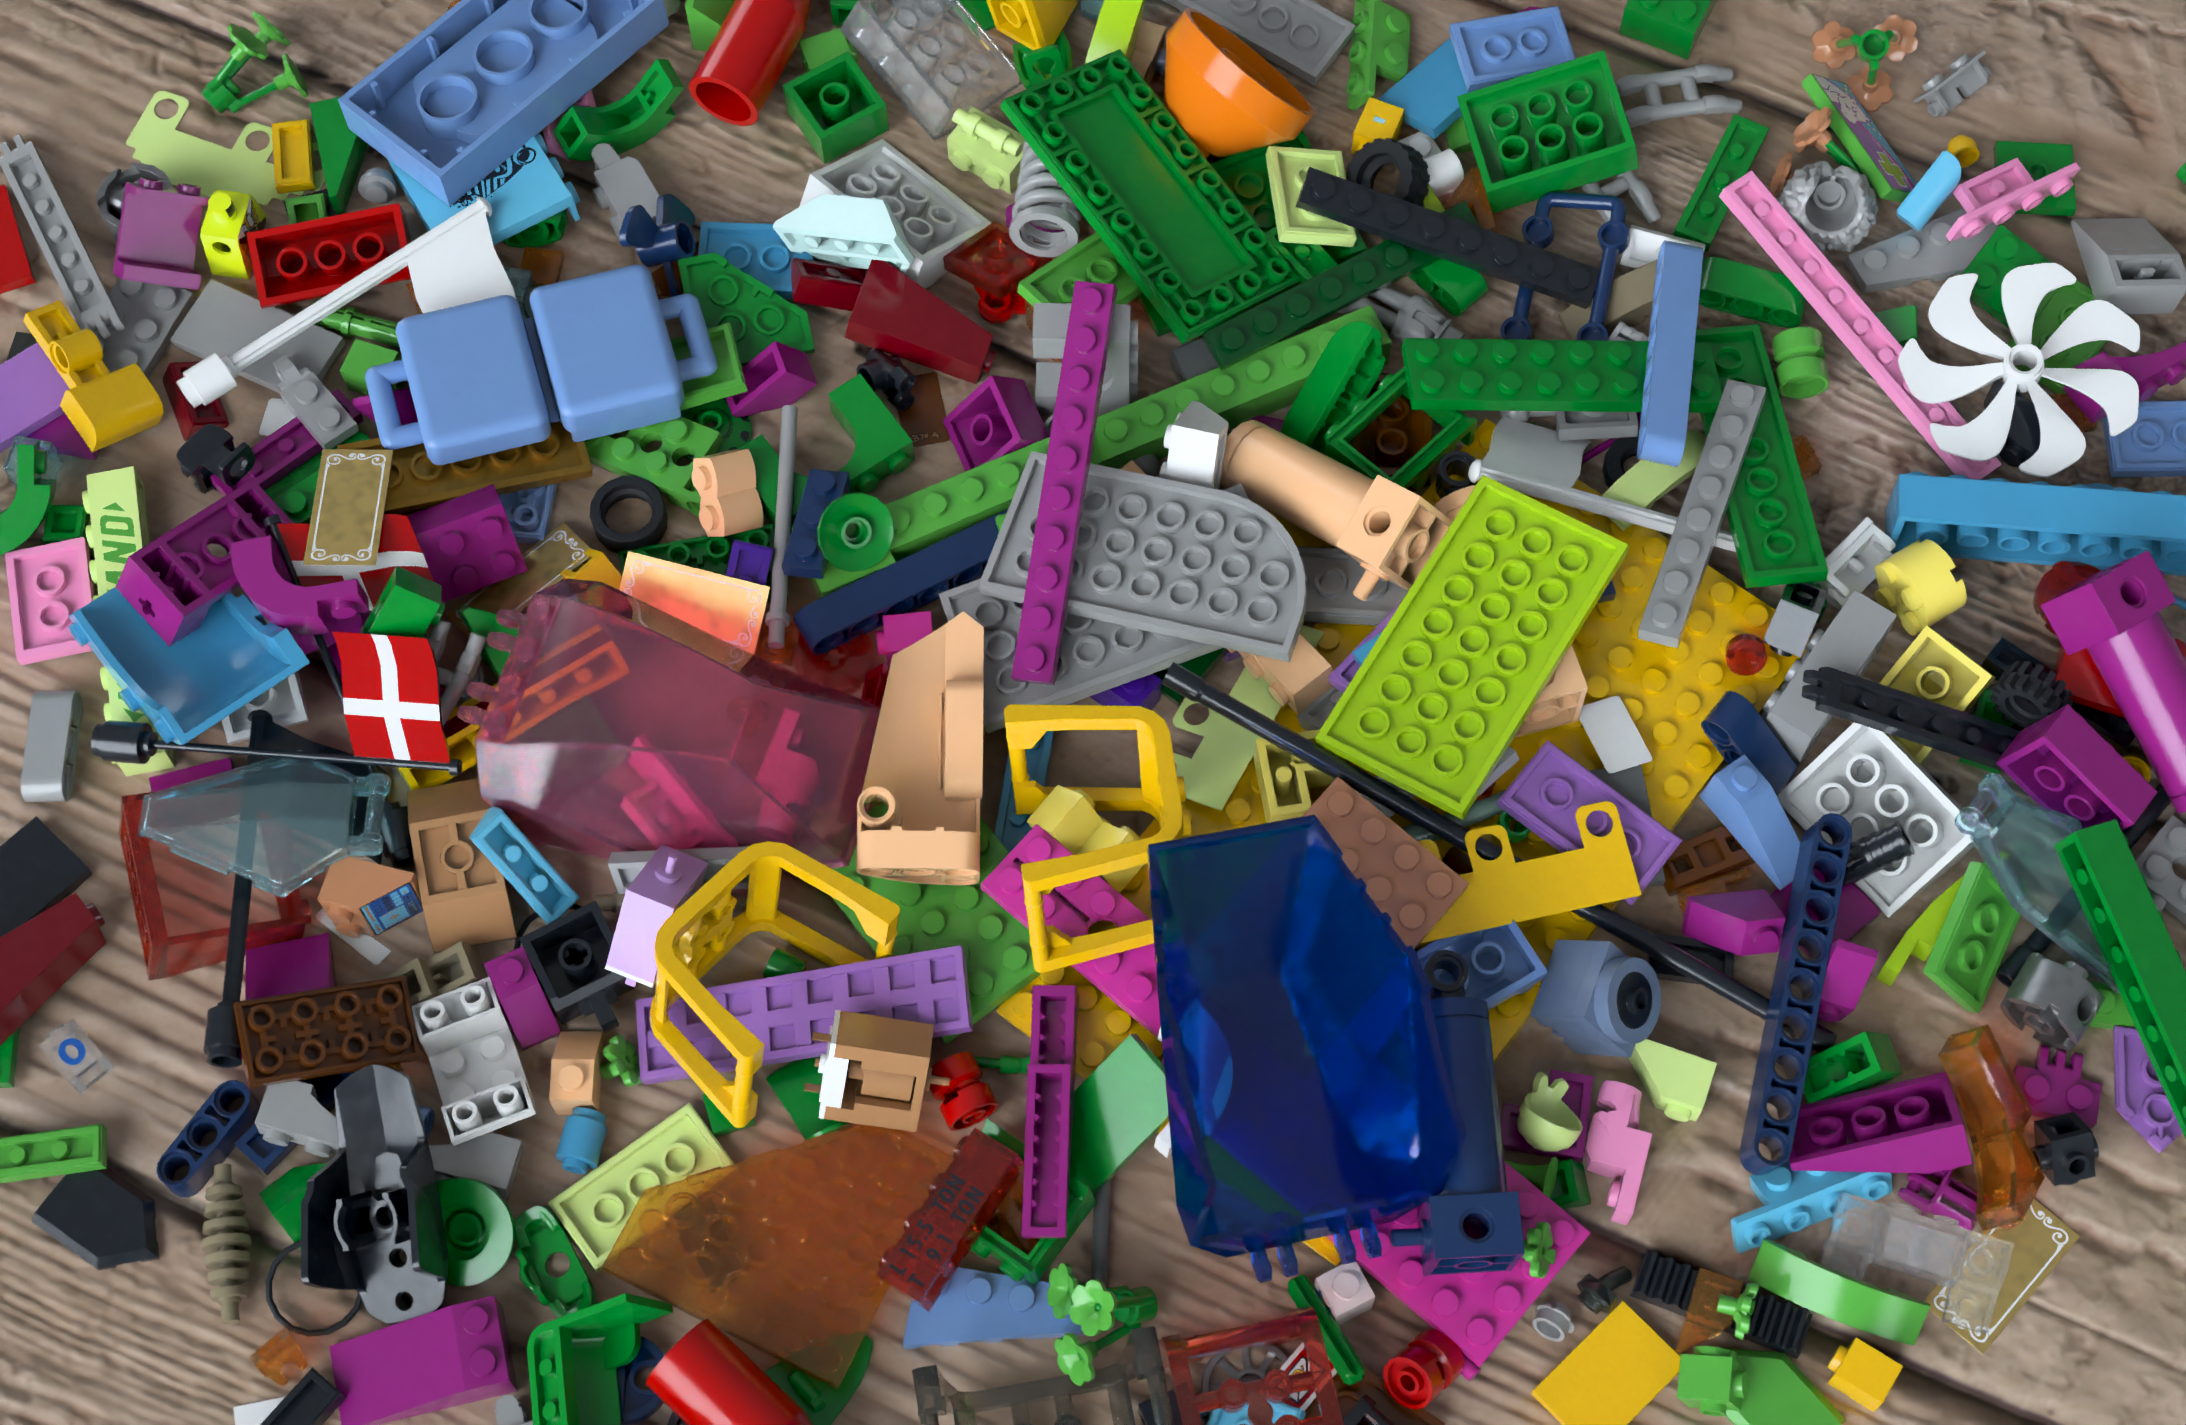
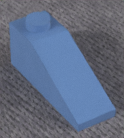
M1744 754L1716 773L1699 797L1781 891L1793 882L1801 843L1773 787Z

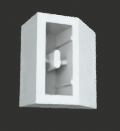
M1192 401L1183 412L1178 413L1174 424H1169L1166 429L1164 448L1169 449L1168 461L1163 462L1159 477L1219 490L1229 422L1201 402Z

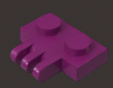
M2040 1044L2037 1050L2035 1069L2016 1065L2013 1069L2007 1110L2042 1118L2075 1112L2092 1129L2097 1124L2102 1084L2081 1079L2082 1053L2073 1052L2070 1059V1067L2065 1066L2066 1050L2057 1048L2054 1053L2053 1063H2049V1046Z

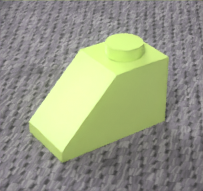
M1649 1039L1636 1043L1632 1056L1628 1058L1655 1108L1664 1110V1114L1673 1120L1680 1122L1692 1120L1696 1122L1703 1110L1717 1063Z

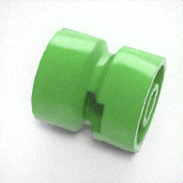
M1796 327L1777 334L1772 340L1774 360L1779 364L1776 369L1779 394L1790 399H1805L1820 395L1829 387L1827 365L1823 360L1825 358L1822 333L1818 329L1811 327Z

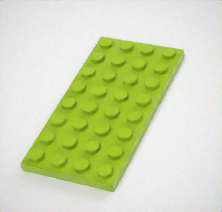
M1482 475L1315 737L1316 744L1463 820L1628 553L1629 544Z

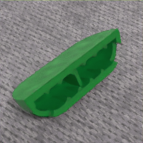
M1354 321L1343 326L1333 335L1288 411L1281 433L1324 454V436L1327 430L1335 422L1340 421L1342 423L1351 415V411L1356 403L1363 397L1368 396L1384 367L1385 357L1382 356V343L1380 339L1382 334L1376 328L1363 321Z

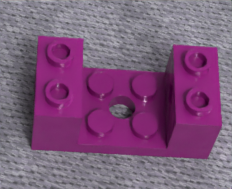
M251 479L130 555L116 588L170 647L201 627L212 603L240 586L232 567L230 543L270 535L276 543L271 528L266 529L263 522L265 518L278 514L282 522L281 524L294 523L256 481ZM207 545H221L226 550L227 556L216 557L208 551Z

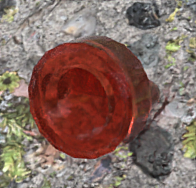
M1743 633L1736 635L1730 639L1725 648L1727 666L1732 672L1742 676L1758 673L1763 669L1767 660L1764 642L1754 634Z

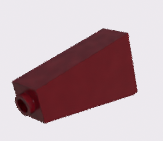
M871 260L851 313L845 338L973 384H977L981 371L989 373L996 353L989 349L993 338L991 333L887 262Z
M76 893L0 937V1046L106 944L100 929L105 924L103 917L93 903L85 906Z

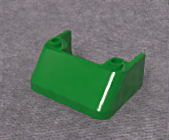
M624 1293L537 1326L531 1333L527 1344L533 1425H622L616 1368L629 1364L637 1356L641 1345L640 1324L673 1313V1305L663 1301Z

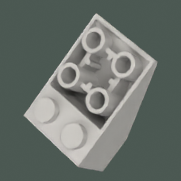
M2145 218L2072 219L2071 226L2095 300L2107 301L2125 314H2166L2174 312L2186 293V270L2180 253Z

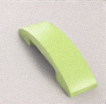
M1698 429L1688 430L1684 453L1678 467L1640 460L1621 476L1602 497L1651 510L1654 502L1694 474L1706 441V436ZM1608 517L1623 531L1633 525L1632 523Z

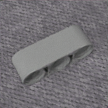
M36 690L33 694L21 773V793L26 802H68L71 798L83 714L82 697L78 690Z

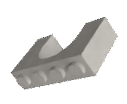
M1034 303L1033 358L1063 359L1071 303ZM1115 304L1098 416L1126 406L1130 402L1137 401L1138 320H1131V305ZM1062 362L1036 363L1035 404L1039 415H1052L1054 413Z

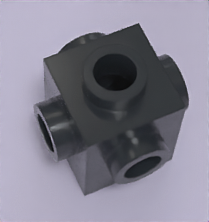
M2075 1112L2034 1121L2035 1146L2031 1147V1158L2038 1172L2042 1171L2054 1186L2072 1185L2079 1180L2096 1176L2095 1159L2099 1157L2098 1144L2093 1136V1131Z

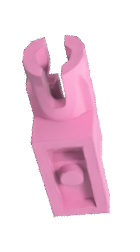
M1606 1080L1600 1087L1596 1103L1599 1112L1593 1115L1584 1156L1588 1171L1620 1181L1612 1180L1606 1205L1613 1207L1610 1221L1627 1226L1634 1212L1652 1134L1639 1130L1642 1092L1628 1084Z

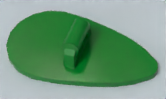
M862 1333L843 1334L827 1338L778 1362L765 1371V1373L806 1412L813 1425H831L862 1382L870 1362L873 1349L872 1341L866 1334Z

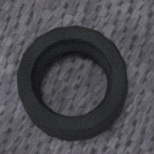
M621 476L606 482L596 491L590 504V519L598 541L608 550L615 553L656 545L661 541L667 529L668 514L660 491L650 481L637 476ZM627 498H638L646 501L651 507L652 518L642 529L632 533H619L608 527L606 514L615 503Z

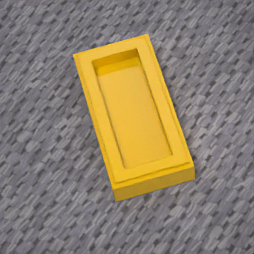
M303 119L272 123L274 176L277 193L315 190L313 136L310 120Z

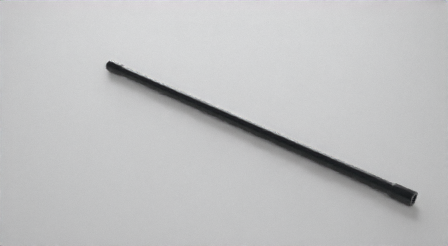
M1173 662L1161 682L1164 686L1191 701L1203 704L1332 778L1336 779L1338 776L1357 792L1468 853L1465 835L1470 830L1213 687L1204 678ZM1481 836L1477 839L1475 849L1482 859L1491 861L1501 855L1502 848ZM1514 856L1515 863L1523 861ZM1602 904L1571 911L1752 1014L1766 1020L1769 998ZM1783 1023V1030L1795 1039L1793 1029ZM1816 1023L1811 1049L1820 1053L1833 1047L1837 1034Z

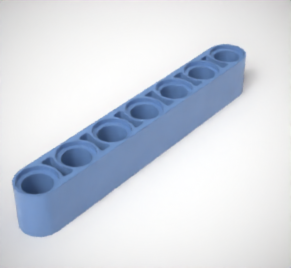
M1664 240L1659 251L1655 273L1637 459L1678 467L1681 462L1687 434L1703 263V248Z

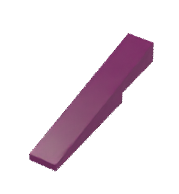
M1075 985L1033 986L1030 1064H1028L1022 1210L1023 1238H1067L1079 993Z

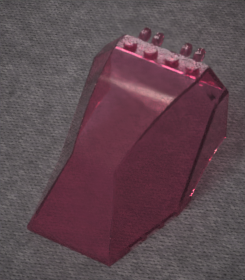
M566 579L534 593L525 614L509 609H500L496 615L498 623L504 627L515 628L519 631L516 637L503 632L489 633L486 640L488 645L499 651L510 652L496 688L479 682H471L467 687L466 692L473 699L489 702L487 711L476 706L462 705L459 707L457 715L458 718L467 723L480 726L475 738V749L481 797L491 806L502 809L520 831L533 843L609 860L611 852L658 850L661 844L673 849L743 847L771 841L785 843L829 868L849 866L857 844V802L863 790L880 714V706L770 663L600 581ZM870 804L865 808L866 813L869 810Z

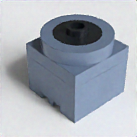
M1556 940L1546 969L1548 971L1547 977L1542 980L1530 1015L1544 1027L1553 1028L1551 1033L1556 1037H1563V1043L1577 1054L1631 1057L1635 1044L1645 1040L1652 1033L1658 1021L1661 1008V991L1654 969L1642 958L1628 957L1611 941Z

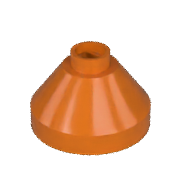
M1186 8L1166 33L1164 106L1206 159L1210 154L1217 157H1225L1294 140L1315 115L1312 106L1306 98L1274 66L1235 34L1207 15L1195 9Z

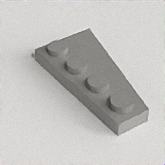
M1964 208L1927 222L1920 232L1910 229L1849 254L1845 260V265L1863 293L1911 286L1913 281L1931 279V282L1947 280L1948 276L1961 274L1998 226L1992 222L1986 225L1979 234L1970 239H1965L1963 236L1950 242L1946 234L1959 217L1967 214Z

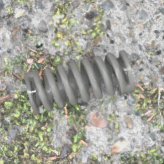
M1025 140L1023 156L1020 161V173L1017 179L1018 187L1015 192V204L1012 209V221L1009 226V236L1019 249L1028 254L1039 257H1058L1077 245L1080 232L1079 221L1082 213ZM1030 223L1044 229L1065 231L1058 233L1045 232L1035 228Z

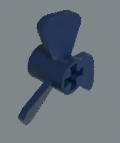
M665 194L657 198L656 223L642 205L632 206L627 210L620 229L619 241L623 247L636 248L637 254L645 266L653 267L663 264L670 294L673 297L683 293L672 262L694 255L696 245L691 226L695 223V216L690 208L674 195Z

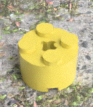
M1919 539L1875 566L1879 589L1874 594L1878 604L1888 610H1892L1901 621L1906 632L1912 636L1921 632L1926 625L1931 627L1964 606L1967 593L1963 579L1956 582L1950 570L1956 567L1952 559L1938 544L1929 539H1925L1922 542Z

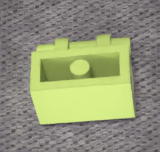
M971 107L968 112L958 108L952 118V121L958 125L947 138L948 159L958 169L970 171L981 177L991 188H1000L1011 194L1017 187L1025 139L1019 132L974 107Z

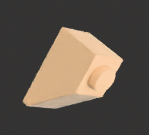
M603 1031L560 1032L551 1061L549 1101L557 1115H572L573 1108L575 1107L599 1111Z

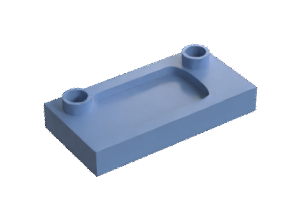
M461 0L341 96L338 102L349 130L447 205L451 206L533 136L541 132L669 25L664 0Z

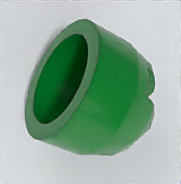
M1503 811L1497 821V825H1501L1506 829L1509 842L1518 843L1528 836L1530 829L1516 820L1514 832L1509 829L1510 819H1516L1506 811Z

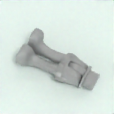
M1390 286L1369 296L1383 302L1398 313L1389 311L1367 298H1363L1337 312L1341 314L1351 313L1371 305L1381 324L1391 330L1390 337L1403 343L1404 338L1463 339L1465 336L1463 332L1452 326L1453 320L1447 319L1426 297L1419 294L1411 297Z

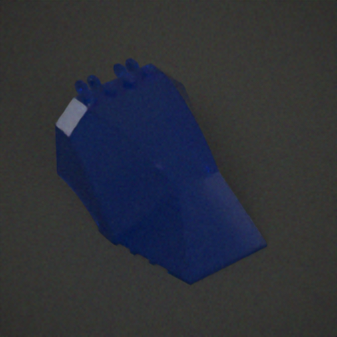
M1315 815L1148 844L1147 854L1158 1001L1176 1206L1190 1246L1225 1258L1250 1253L1252 1267L1259 1283L1272 1280V1266L1265 1250L1277 1247L1278 1261L1286 1277L1298 1274L1299 1265L1292 1243L1334 1235L1335 1248L1341 1262H1343V1265L1356 1262V1249L1349 1231L1360 1229L1361 1242L1367 1257L1372 1259L1382 1256L1381 1241L1375 1225L1393 1222L1426 1202L1429 1196H1436L1441 1193L1468 1133L1458 1109L1443 1060L1430 999L1431 987L1416 951L1411 945L1406 946L1390 925L1392 919L1387 912L1382 913L1365 891L1366 883L1362 878L1357 879L1342 859L1343 852Z

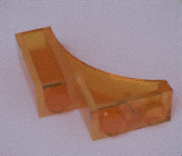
M1987 1024L1949 1035L1938 1054L1957 1094L1969 1130L1977 1174V1207L1975 1216L1983 1231L1996 1227L2010 1229L2019 1225L2024 1220L2045 1178L2023 1136L2024 1129L2033 1114V1110Z

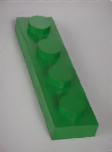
M1734 114L1686 206L1673 236L1706 244L1704 251L1708 252L1729 211V208L1719 195L1725 187L1749 172L1767 137L1768 127Z

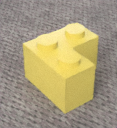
M1320 729L1298 732L1297 734L1316 744L1315 737ZM1263 738L1255 740L1253 759L1268 834L1290 831L1312 806L1308 788L1328 786L1335 779Z
M1057 785L1026 821L1031 828L1036 824L1039 825L1073 855L1140 840V837L1129 827L1122 825L1118 828L1098 815L1093 808L1095 806L1094 800L1086 792L1078 788L1072 791ZM1144 864L1100 875L1099 877L1120 893Z

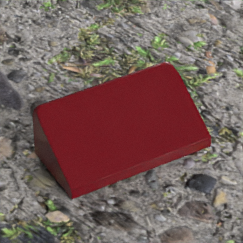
M792 258L791 280L793 300L798 303L853 311L866 276L865 270Z
M200 361L169 363L163 376V384L184 441H187L205 425L215 424L218 427L226 428L230 424L220 397L206 406L200 404L194 408L176 383V381L184 377L182 374L184 371Z

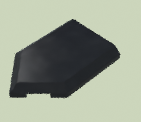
M108 1166L107 1169L66 1174L34 1213L32 1222L97 1270L115 1268L117 1265L131 1262H147L160 1259L159 1245L156 1239L155 1200Z

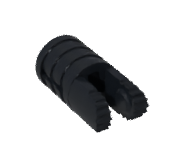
M1896 820L1891 825L1885 826L1879 831H1875L1869 834V836H1864L1851 843L1847 864L1852 861L1857 862L1851 864L1850 867L1847 866L1843 885H1852L1881 871L1884 867L1893 865L1896 861L1903 860L1906 856L1909 857L1915 854L1912 843L1899 821Z

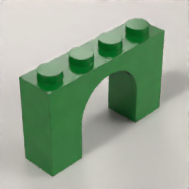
M861 374L828 393L831 413L855 444V450L851 459L843 468L838 470L839 472H849L851 485L848 493L862 492L867 494L874 490L881 480L891 474L903 472L915 460L913 441ZM761 434L738 449H749L756 470V490L762 503L763 513L771 524H775L779 456ZM794 472L791 528L794 525L808 476H803Z

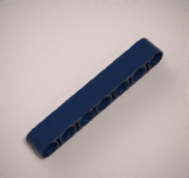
M1008 509L801 608L794 615L793 622L814 655L827 653L883 626L884 615L910 613L939 599V593L980 579L999 534L995 517L1006 514Z

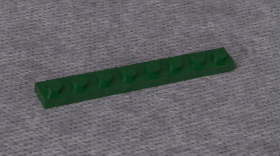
M1465 201L1441 212L1444 215L1481 227ZM1386 240L1206 331L1202 338L1220 369L1224 370L1441 258L1391 240Z

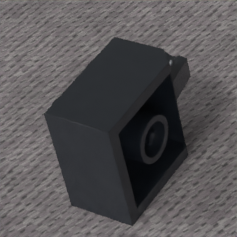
M596 900L519 939L561 1024L582 1014L584 1017H587L594 1013L604 1033L620 1026L610 1005L619 1001V996L638 986L637 983L635 987L625 984L627 977L605 969L614 935ZM582 959L583 964L575 966L574 962Z

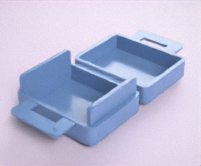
M636 264L535 288L529 297L533 318L523 320L518 301L510 295L496 296L403 318L396 326V335L402 360L372 366L365 373V381L381 445L387 450H396L424 443L429 460L436 465H445L544 441L551 433V423L561 421L563 427L571 432L574 442H581L677 419L681 416L680 407L685 398L683 381L712 375L718 368L699 300L690 293L659 300L650 270L644 265ZM679 317L691 357L676 361L665 320ZM408 380L418 422L401 425L391 384Z

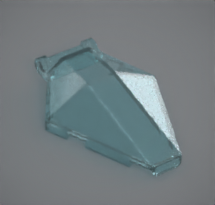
M269 758L144 795L138 832L140 837L146 836L169 846L170 852L225 875H228L230 871L252 880L254 887L283 898L310 881L313 876L324 872L325 867L349 855L377 856L382 853L384 838L380 833L385 796L390 793L391 778L383 773H371L367 777H358L324 761ZM357 796H367L364 832L359 836H352Z
M1996 773L1986 774L1978 785L1979 792L1970 805L1961 809L1957 814L1955 825L1960 832L1971 835L1969 839L2012 908L2119 994L2120 991L2110 971V963L2105 960L2054 846L2073 832L2083 829L2080 821L2055 810H2048L2041 805L2034 807L2016 796L2001 775ZM1994 801L1998 807L1984 817L1983 815Z

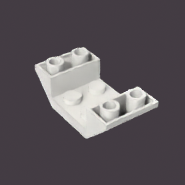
M490 977L412 1006L416 1031L430 1061L443 1103L441 1110L453 1146L536 1114L535 1101L513 1035Z

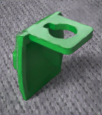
M1061 31L1053 45L1036 50H1031L1022 43L1013 45L1015 68L1025 89L1074 69L1072 51L1063 31Z

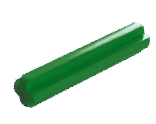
M1301 1274L1296 1278L1290 1279L1288 1282L1289 1295L1343 1382L1347 1385H1352L1363 1380L1365 1377L1364 1364L1310 1278Z

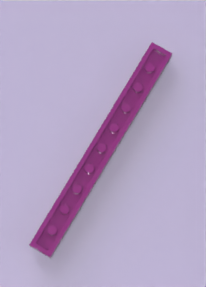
M1075 281L1011 678L1015 681L1055 686L1118 288L1115 284Z

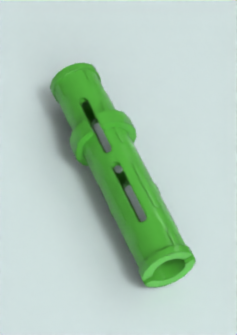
M349 306L347 309L341 307L315 324L340 331L341 335L345 337L358 336L399 347L396 335L397 322L360 313L359 309Z

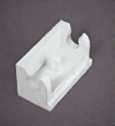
M1866 517L1825 558L1828 567L1826 581L1814 583L1820 584L1824 590L1828 591L1827 601L1840 611L1854 590L1863 593L1876 579L1875 566L1893 555L1891 551L1896 547V544L1888 535L1876 527L1870 518Z

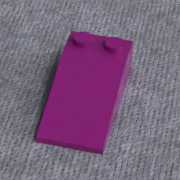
M1946 1071L1800 1105L1792 1151L1789 1157L1791 1170L1930 1174L1973 1164L1964 1125Z
M494 1295L451 1305L329 1346L335 1386L347 1397L339 1406L341 1425H380L518 1391L504 1310Z

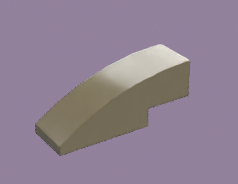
M1657 260L1613 280L1604 323L1608 336L1612 334L1619 322L1622 321L1627 326L1633 327L1644 323L1646 315L1652 312ZM1595 291L1591 304L1586 309L1571 305L1559 314L1558 318L1570 340H1577L1579 329L1589 323Z
M460 941L428 960L416 958L380 979L406 975L411 1006L488 976L477 947Z

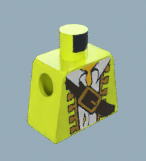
M217 189L213 191L208 200L209 206L200 234L211 273L213 275L249 280L253 266L246 233L264 230L268 219L267 215L252 195Z

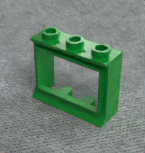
M1403 367L1395 375L1393 373L1388 374L1371 397L1360 399L1352 409L1351 415L1342 423L1340 421L1335 422L1327 430L1324 436V455L1375 480L1378 474L1405 489L1412 486L1418 491L1427 481L1429 468L1436 462L1440 463L1446 454L1454 451L1455 444L1461 441L1469 447L1473 443L1478 418L1467 417L1459 410H1422L1444 427V429L1393 476L1389 477L1348 443L1398 397L1403 395L1410 400L1405 367Z
M986 1119L981 1134L951 1172L966 1181L964 1185L954 1184L961 1188L960 1191L945 1183L947 1180L957 1181L949 1175L932 1199L927 1200L926 1204L934 1214L931 1221L950 1236L957 1231L968 1240L965 1245L981 1258L986 1259L990 1254L1002 1262L999 1269L1014 1281L1020 1283L1025 1278L1036 1286L1097 1201L1088 1186L1070 1175L1067 1238H1040L1029 1255L971 1215L960 1211L958 1206L954 1204L994 1150L1024 1170L1025 1144L989 1119ZM940 1189H950L954 1192L955 1199L952 1202L942 1200L939 1197ZM942 1192L948 1199L952 1197L949 1193ZM935 1197L938 1198V1203L948 1208L946 1212L936 1205L933 1208L930 1206ZM955 1209L957 1210V1215L967 1220L965 1224L955 1217L953 1219L949 1218Z

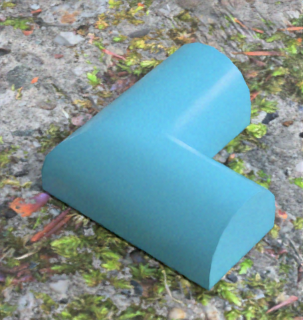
M1947 150L1943 151L1896 210L1897 218L1914 230L1920 232L1943 202L1954 195V190L1960 184L1961 166L1954 155Z

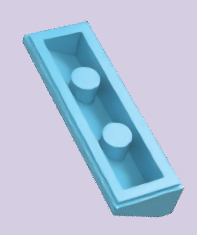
M492 806L484 814L469 838L546 924L559 919L580 898L578 894L502 809Z

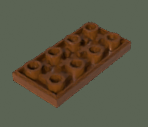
M406 975L238 1001L233 1004L248 1089L358 1071L372 1064L388 1066L418 1061L421 1058Z

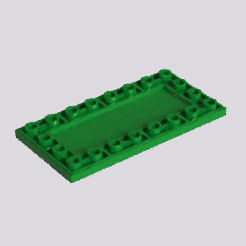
M1121 49L1003 100L1000 108L1182 344L1297 286L1301 281Z

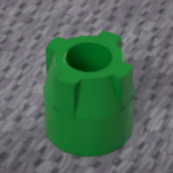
M776 948L766 965L763 978L804 972L807 968L806 961L780 948Z

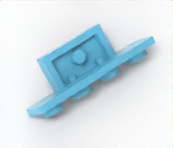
M1788 1160L1768 1174L1750 1175L1751 1189L1763 1206L1731 1220L1733 1247L1738 1253H1743L1760 1247L1763 1238L1773 1241L1790 1233L1801 1231L1805 1227L1830 1217L1838 1216L1845 1211L1868 1202L1878 1200L1893 1191L1892 1174L1879 1172L1791 1170Z

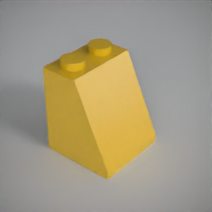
M1079 0L986 1L998 31L1022 43L1029 49L1036 50L1053 45L1056 42Z

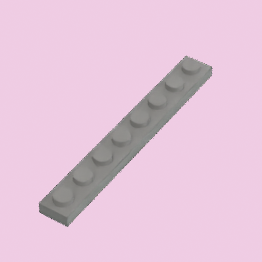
M1730 379L1727 380L1638 629V639L1674 648L1679 647L1766 398V387Z

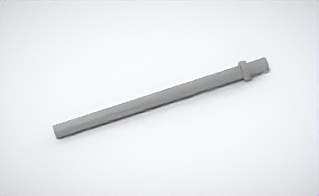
M793 405L782 407L770 612L766 613L765 624L769 626L768 646L774 649L784 647L785 627H788L790 624V615L786 613L788 575H784L781 565L791 535L798 408Z

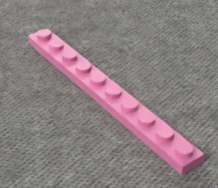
M1753 171L1748 172L1722 190L1719 195L1721 200L1955 475H1963L1968 479L1984 480L2002 465L1996 457L1987 461H1973L1939 449L1929 429L1931 423L1945 426H1963L1967 422L1950 402L1930 404L1922 402L1912 395L1897 362L1903 347Z

